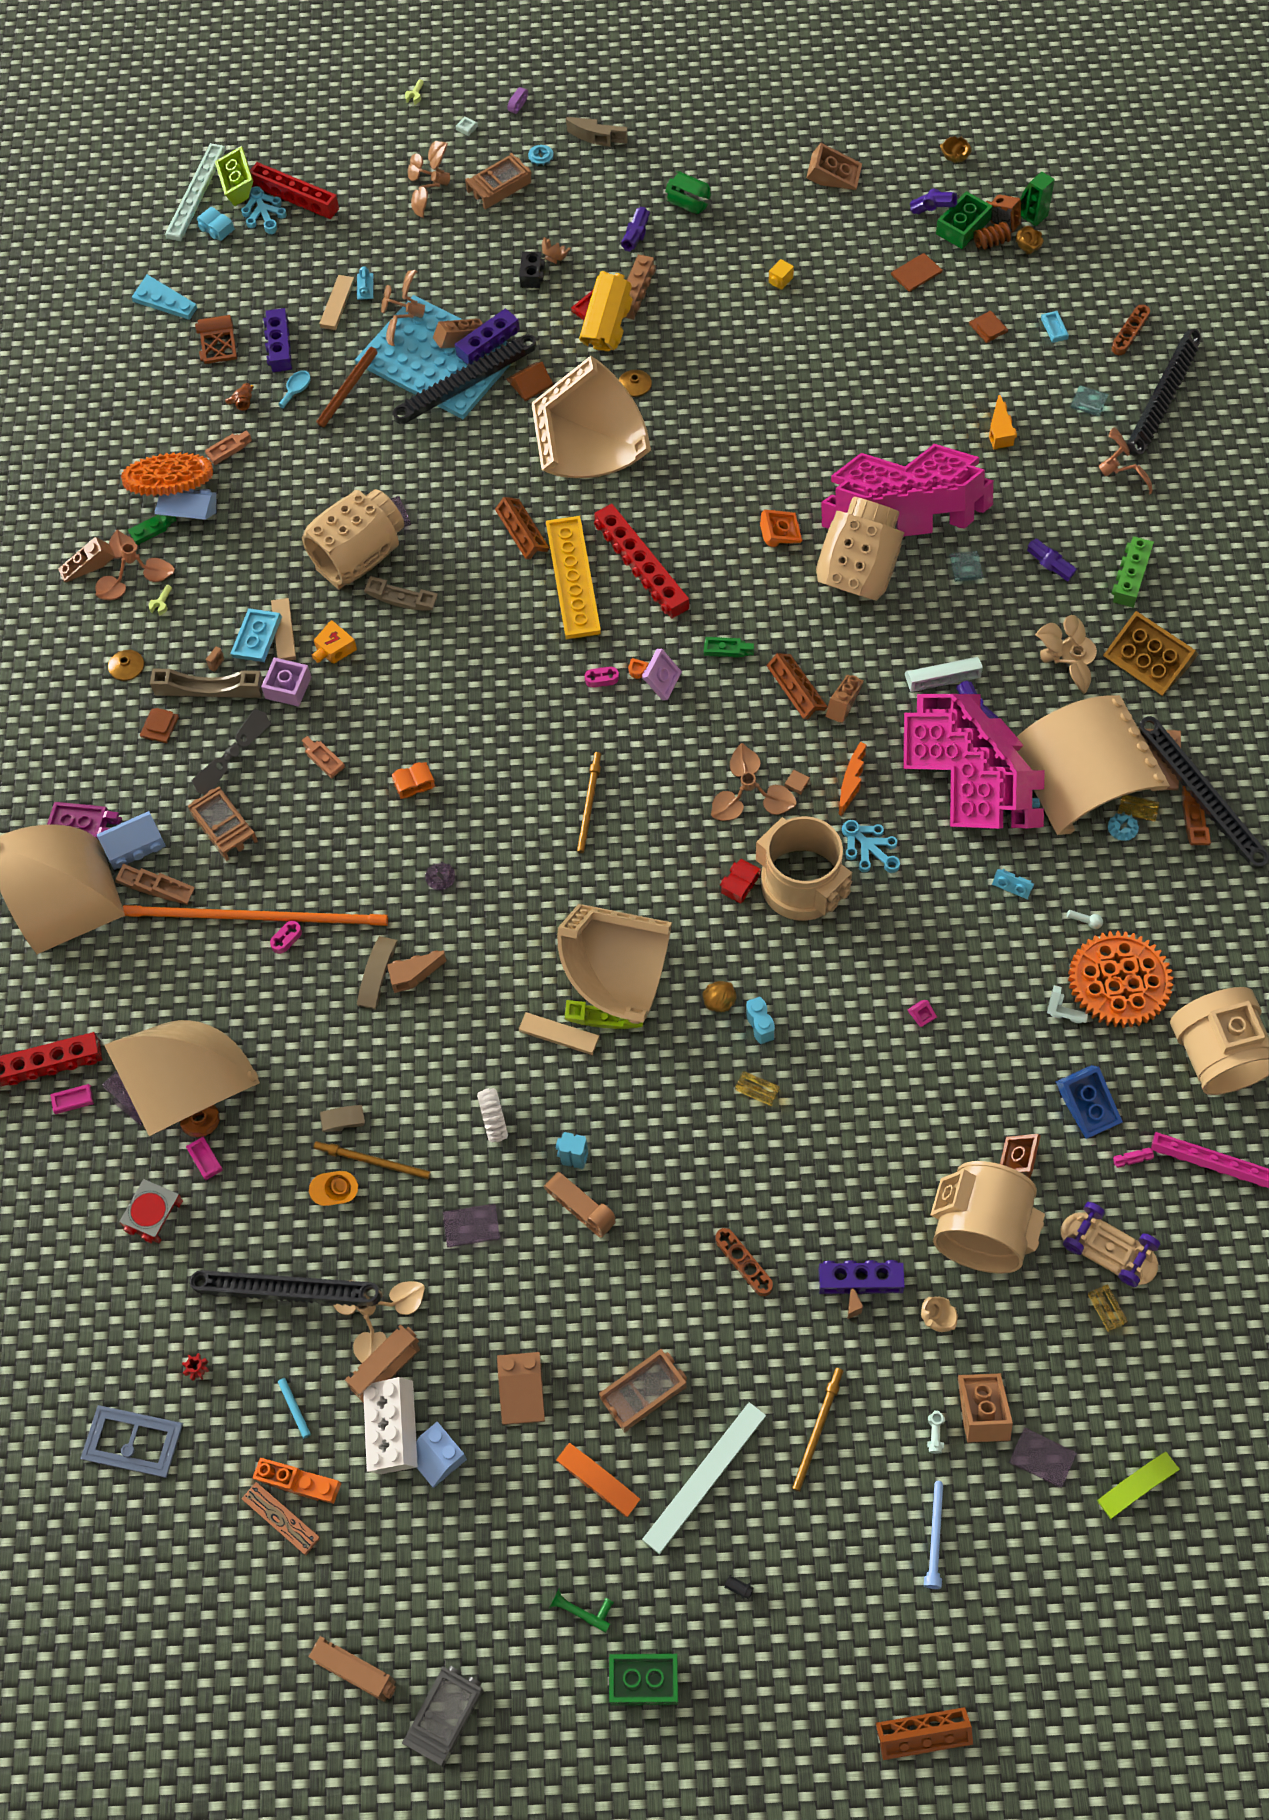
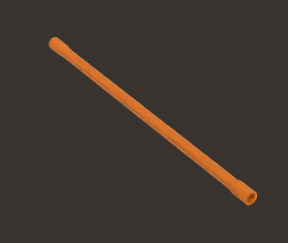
M139 905L123 906L125 916L129 917L154 916L388 926V915L385 914L359 915L143 907Z

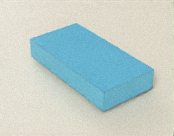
M1058 311L1041 314V320L1052 343L1068 339L1069 334Z

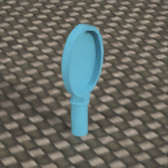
M301 370L294 373L286 383L288 392L278 404L281 408H284L295 394L307 388L311 381L309 372Z

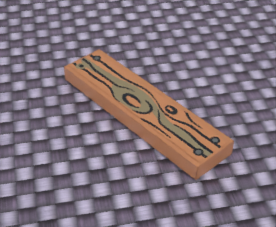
M257 1482L241 1498L305 1556L320 1540L317 1534Z

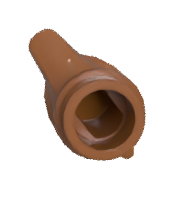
M244 383L231 397L225 400L226 404H235L237 409L247 410L250 407L251 392L254 386Z

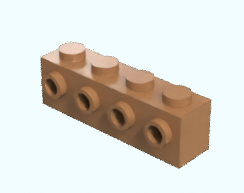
M638 254L627 279L632 285L630 295L633 301L630 311L625 318L634 320L637 311L640 309L647 287L650 286L651 278L656 271L653 257Z

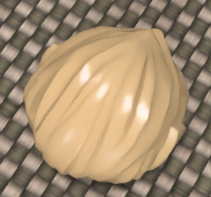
M940 1296L927 1297L922 1303L921 1317L926 1326L938 1332H947L956 1328L958 1314L956 1307L950 1304L949 1299Z

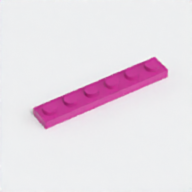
M1158 1132L1154 1134L1151 1150L1196 1164L1200 1167L1215 1170L1221 1174L1236 1177L1239 1180H1245L1258 1186L1269 1188L1268 1168Z

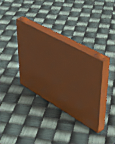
M922 253L892 271L891 275L910 292L942 273V269L925 253Z

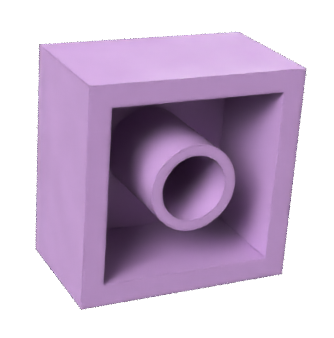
M274 657L261 686L265 699L299 707L311 679L309 667L305 664Z

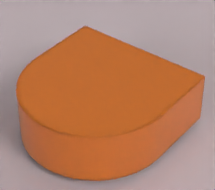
M632 658L628 666L629 675L636 679L642 678V674L647 669L649 663Z

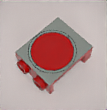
M143 1179L119 1222L124 1227L123 1231L133 1236L136 1233L141 1235V1239L148 1243L154 1241L160 1244L161 1239L158 1234L172 1208L174 1206L180 1208L183 1200L178 1193Z

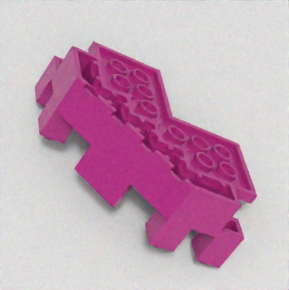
M933 444L906 466L860 453L831 475V482L839 484V486L836 488V496L831 494L821 502L822 527L829 529L836 511L847 513L852 498L858 497L899 511L896 529L904 532V536L933 533V514L950 512L949 524L965 529L974 521V510L984 513L993 505L994 480L985 478V470L975 467L979 464V457L937 444Z
M917 694V713H904V769L951 770L950 827L1003 828V810H1011V828L1044 827V808H1032V790L1044 789L1045 770H1032L1017 752L1024 745L1001 718H988L981 710V694Z

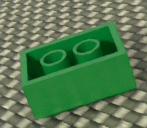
M966 191L957 200L956 207H950L937 220L936 235L963 249L974 238L975 230H981L991 220L993 206Z
M609 1654L610 1706L678 1705V1655Z

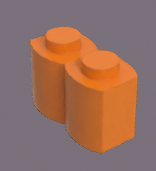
M427 762L415 763L410 768H401L392 774L393 783L400 799L411 797L435 787V782Z

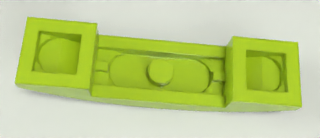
M566 1000L564 1020L599 1028L631 1029L643 1027L642 1022L639 1024L631 1023L628 1019L616 1017L603 1012L595 1006L586 1005V1002Z
M1164 1452L1127 1477L1098 1499L1097 1502L1108 1517L1112 1519L1180 1469L1168 1453Z

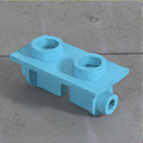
M365 266L361 267L359 274H357V300L374 299L373 273H369Z
M997 869L992 883L996 887L1027 900L1034 887V883L1031 882L1032 880H1027L1020 876L1017 878L1015 874L1005 871V869Z

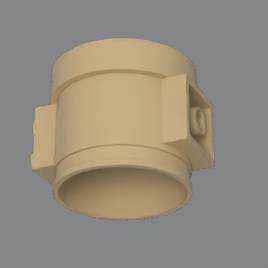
M801 816L788 820L782 817L756 842V861L763 866L761 873L762 893L768 905L778 914L799 921L817 919L825 916L828 912L834 911L838 902L842 898L846 899L850 894L852 872L842 865V842L832 826L814 817ZM810 851L825 857L832 863L834 868L827 875L819 879L799 881L782 874L774 866L773 862L789 852Z
M1233 987L1207 994L1182 1007L1170 1020L1177 1041L1185 1047L1197 1078L1201 1082L1202 1090L1206 1094L1219 1095L1234 1092L1251 1086L1269 1076V1036L1260 1018L1262 1010L1253 990L1250 988Z
M972 1161L960 1165L956 1173L941 1178L931 1211V1216L939 1220L933 1239L935 1247L950 1260L978 1271L1011 1273L1019 1270L1023 1265L1025 1254L1034 1252L1038 1248V1239L1044 1226L1045 1213L1033 1207L1037 1194L1036 1185L1026 1175L1001 1164Z

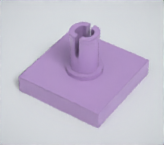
M656 649L647 669L642 674V678L662 700H668L682 671L663 649Z

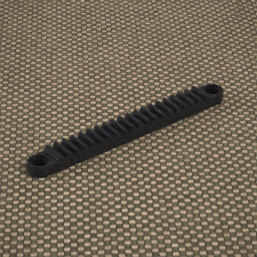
M1194 328L1184 333L1129 438L1127 446L1132 456L1143 454L1147 445L1152 442L1153 434L1157 432L1156 429L1162 423L1163 415L1169 409L1168 405L1172 403L1171 400L1174 399V395L1177 393L1176 390L1179 389L1178 386L1182 384L1183 376L1187 374L1186 371L1189 370L1188 367L1194 360L1193 357L1197 355L1196 352L1199 351L1198 346L1201 342V335L1197 329Z
M530 334L523 335L516 340L513 338L511 343L507 342L505 346L501 345V348H496L495 352L490 351L489 355L485 354L484 358L480 357L477 362L474 360L472 365L468 364L466 368L462 367L461 371H456V374L451 373L450 377L446 376L444 380L440 379L438 384L435 382L432 387L428 386L427 390L423 389L422 393L417 392L415 397L412 395L410 399H405L404 403L393 410L395 422L405 424L530 354L537 347L536 338ZM527 341L532 342L529 346L524 345ZM401 412L406 413L404 417L397 416Z
M1152 716L1143 718L1139 724V730L1147 740L1148 745L1152 746V750L1156 751L1157 756L1162 758V762L1166 763L1167 768L1171 769L1172 774L1176 775V779L1181 781V785L1186 787V791L1190 792L1191 797L1195 798L1196 803L1200 804L1201 809L1205 810V814L1210 816V820L1215 822V826L1220 828V832L1225 834V838L1229 839L1230 844L1234 845L1235 850L1239 851L1240 856L1244 857L1252 867L1262 868L1269 860V854L1160 722ZM1144 723H1152L1154 729L1147 731L1144 728ZM1256 853L1261 854L1263 862H1255L1253 855Z
M205 1270L193 1273L189 1281L190 1287L197 1293L211 1294L213 1296L219 1295L222 1297L224 1295L236 1298L240 1296L251 1299H278L289 1302L293 1300L303 1303H331L342 1306L346 1304L357 1307L359 1305L375 1306L382 1298L381 1289L372 1282ZM205 1277V1283L198 1287L197 1281ZM375 1290L374 1297L366 1299L367 1292Z

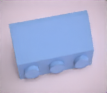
M189 489V491H183V493L177 492L176 495L172 493L169 496L163 494L158 498L155 514L207 519L216 514V493L211 492L210 489H200V491Z
M149 811L97 834L114 870L121 868L123 864L127 865L135 860H140L144 856L158 852L166 847Z

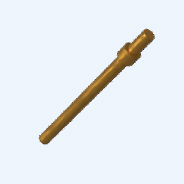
M599 752L594 753L593 763L589 769L590 780L577 847L578 853H584L597 777L601 771V753Z
M318 1141L314 1143V1149L328 1152V1155L337 1157L339 1155L417 1177L430 1178V1171L344 1149L340 1145L333 1143L330 1145Z
M840 1368L835 1369L831 1382L827 1384L825 1399L792 1489L800 1492L833 1399L838 1395L840 1389L838 1385L844 1372Z

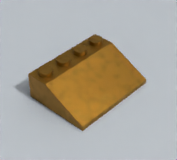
M1135 611L1103 656L1164 696L1190 667L1198 653L1195 649Z

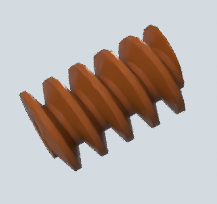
M1000 222L999 224L975 230L974 232L976 247L980 248L981 246L983 250L987 248V245L989 248H992L993 243L995 246H998L999 241L1001 244H1004L1005 240L1007 242L1011 241L1010 228L1006 222Z

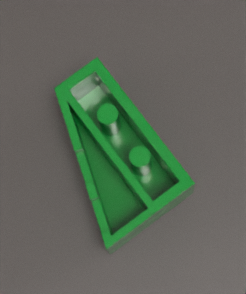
M1040 172L1029 182L1020 197L1021 217L1034 226H1037L1048 216L1055 179L1044 172Z

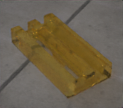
M1124 795L1121 796L1118 813L1122 814L1124 812L1126 815L1132 814L1133 817L1156 821L1160 802Z
M743 1071L735 1086V1090L772 1106L780 1087ZM746 1078L768 1089L773 1090V1092H769L757 1085L751 1084L745 1081L744 1079Z
M1108 1284L1088 1293L1108 1332L1128 1323ZM1103 1291H1105L1120 1321H1117L1102 1293ZM1096 1294L1098 1295L1101 1303L1103 1304L1113 1324L1110 1323L1108 1317L1106 1316L1101 1304L1099 1303L1096 1297Z

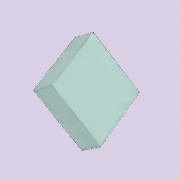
M464 117L456 125V130L469 136L478 127V124Z

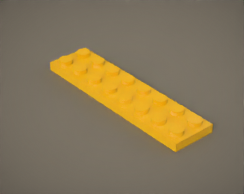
M580 516L547 520L546 527L565 638L572 639L601 634L581 518Z

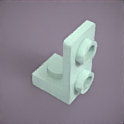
M1054 985L1047 1013L1055 1018H1068L1074 1023H1086L1088 1014L1061 1006L1064 994H1061L1062 987Z

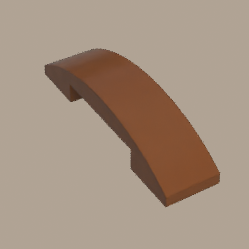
M1182 786L1184 821L1190 845H1210L1209 827H1206L1204 809H1201L1200 804L1196 803L1195 798L1191 797L1190 792L1186 791V787Z

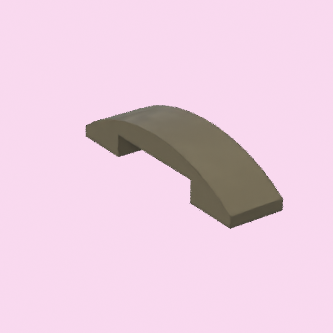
M372 576L369 577L364 590L365 593L380 601L412 610H433L438 593L422 589L420 592H415L388 585L387 580Z
M378 937L364 971L357 1006L376 1010L381 996L380 989L388 968L387 964H389L390 958L394 956L398 940Z

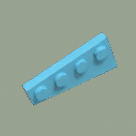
M148 274L131 297L135 303L188 320L191 319L197 310L196 303Z

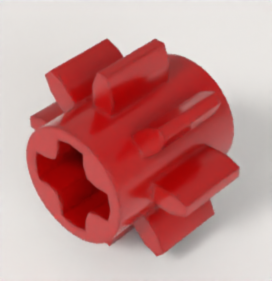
M197 1353L196 1357L188 1355V1360L182 1363L186 1368L183 1374L185 1376L190 1375L192 1381L199 1377L203 1379L204 1373L209 1372V1369L205 1366L208 1360L206 1358L201 1360L199 1353ZM197 1364L198 1369L194 1370L193 1366Z

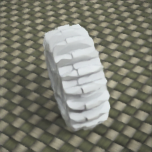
M488 1088L478 1092L477 1097L488 1140L492 1143L507 1139L508 1132L497 1090L495 1088Z

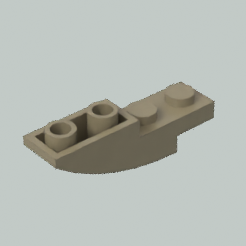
M566 117L567 131L581 140L611 147L612 142L626 144L628 142V127L598 124L597 119Z

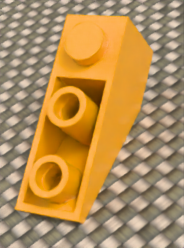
M1001 395L998 396L989 432L993 449L1014 446V440L1017 438V431L1012 426L1011 415H1008L1006 402H1003Z

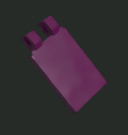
M54 802L47 825H65L79 828L98 839L97 834L110 829L106 828L107 823L119 825L122 822V817H119L118 812L109 811L104 806Z

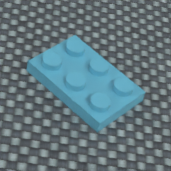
M248 608L230 653L233 658L265 662L282 615L277 612Z

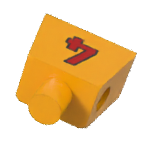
M331 620L314 639L317 651L312 654V657L317 663L321 662L324 658L331 663H336L357 650L355 639Z

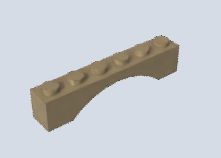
M152 669L150 685L155 696L262 698L263 691L261 686L264 681L260 671H240L230 676L207 678L183 674L172 669Z

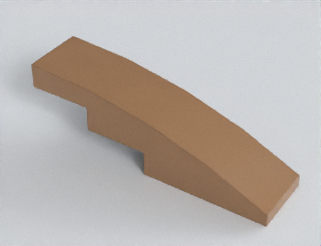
M126 864L122 865L115 879L116 883L131 889L186 905L195 889L193 886L162 873L157 875L142 868L141 870L135 869Z

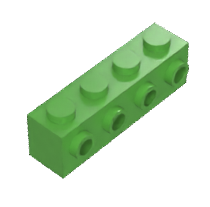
M1133 536L1131 543L1127 542L1124 552L1127 553V557L1123 556L1120 564L1123 570H1118L1116 581L1119 582L1118 585L1114 584L1111 593L1114 595L1113 603L1134 608L1153 547V541Z

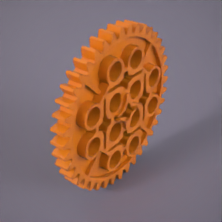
M173 452L172 454L152 455V458L146 457L145 460L140 459V462L135 461V464H130V466L123 470L121 479L124 488L127 491L130 490L131 493L146 494V496L151 494L153 496L157 494L159 496L163 494L169 496L170 493L176 495L177 492L183 493V491L201 487V484H205L213 476V467L210 460H207L204 456H199V454L194 455L192 453L188 455V453L182 454L179 452L175 454Z
M1109 931L1107 937L1104 933H1101L1100 939L1095 935L1093 941L1088 939L1087 943H1083L1081 949H1077L1076 955L1073 956V961L1070 964L1071 968L1068 972L1070 974L1068 981L1071 982L1069 988L1073 989L1071 995L1077 996L1075 1002H1081L1080 1009L1087 1008L1085 1014L1092 1012L1091 1018L1094 1019L1098 1016L1099 1023L1105 1019L1107 1026L1110 1022H1113L1114 1027L1121 1023L1122 1028H1125L1126 1023H1128L1132 1028L1134 1022L1138 1026L1141 1025L1142 1021L1148 1023L1149 1018L1153 1020L1156 1014L1160 1015L1161 1011L1165 1009L1172 994L1173 977L1170 976L1172 970L1168 969L1170 963H1164L1166 956L1160 957L1161 950L1155 951V944L1149 946L1150 940L1142 942V936L1135 939V933L1128 937L1126 931L1123 936L1117 931L1116 935L1113 936L1112 932ZM1101 952L1107 953L1108 956L1102 955ZM1124 967H1129L1132 971H1127ZM1105 970H1111L1113 973H1107ZM1085 972H1090L1094 976H1089ZM1148 982H1152L1156 986H1151L1148 984ZM1129 985H1134L1136 989L1130 988ZM1109 987H1114L1117 991H1112ZM1090 990H1096L1098 993L1093 994ZM1134 1002H1137V1003H1139L1141 1006H1140V1007L1135 1006L1133 1003H1134ZM1113 1005H1119L1122 1009H1117Z

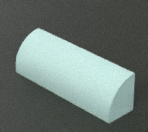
M973 657L906 671L905 677L910 692L981 678L983 667L979 658Z

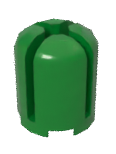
M676 171L678 174L673 179L670 178L667 183L665 192L668 193V200L666 201L691 213H702L708 206V203L686 194L684 191L710 200V186L681 171Z

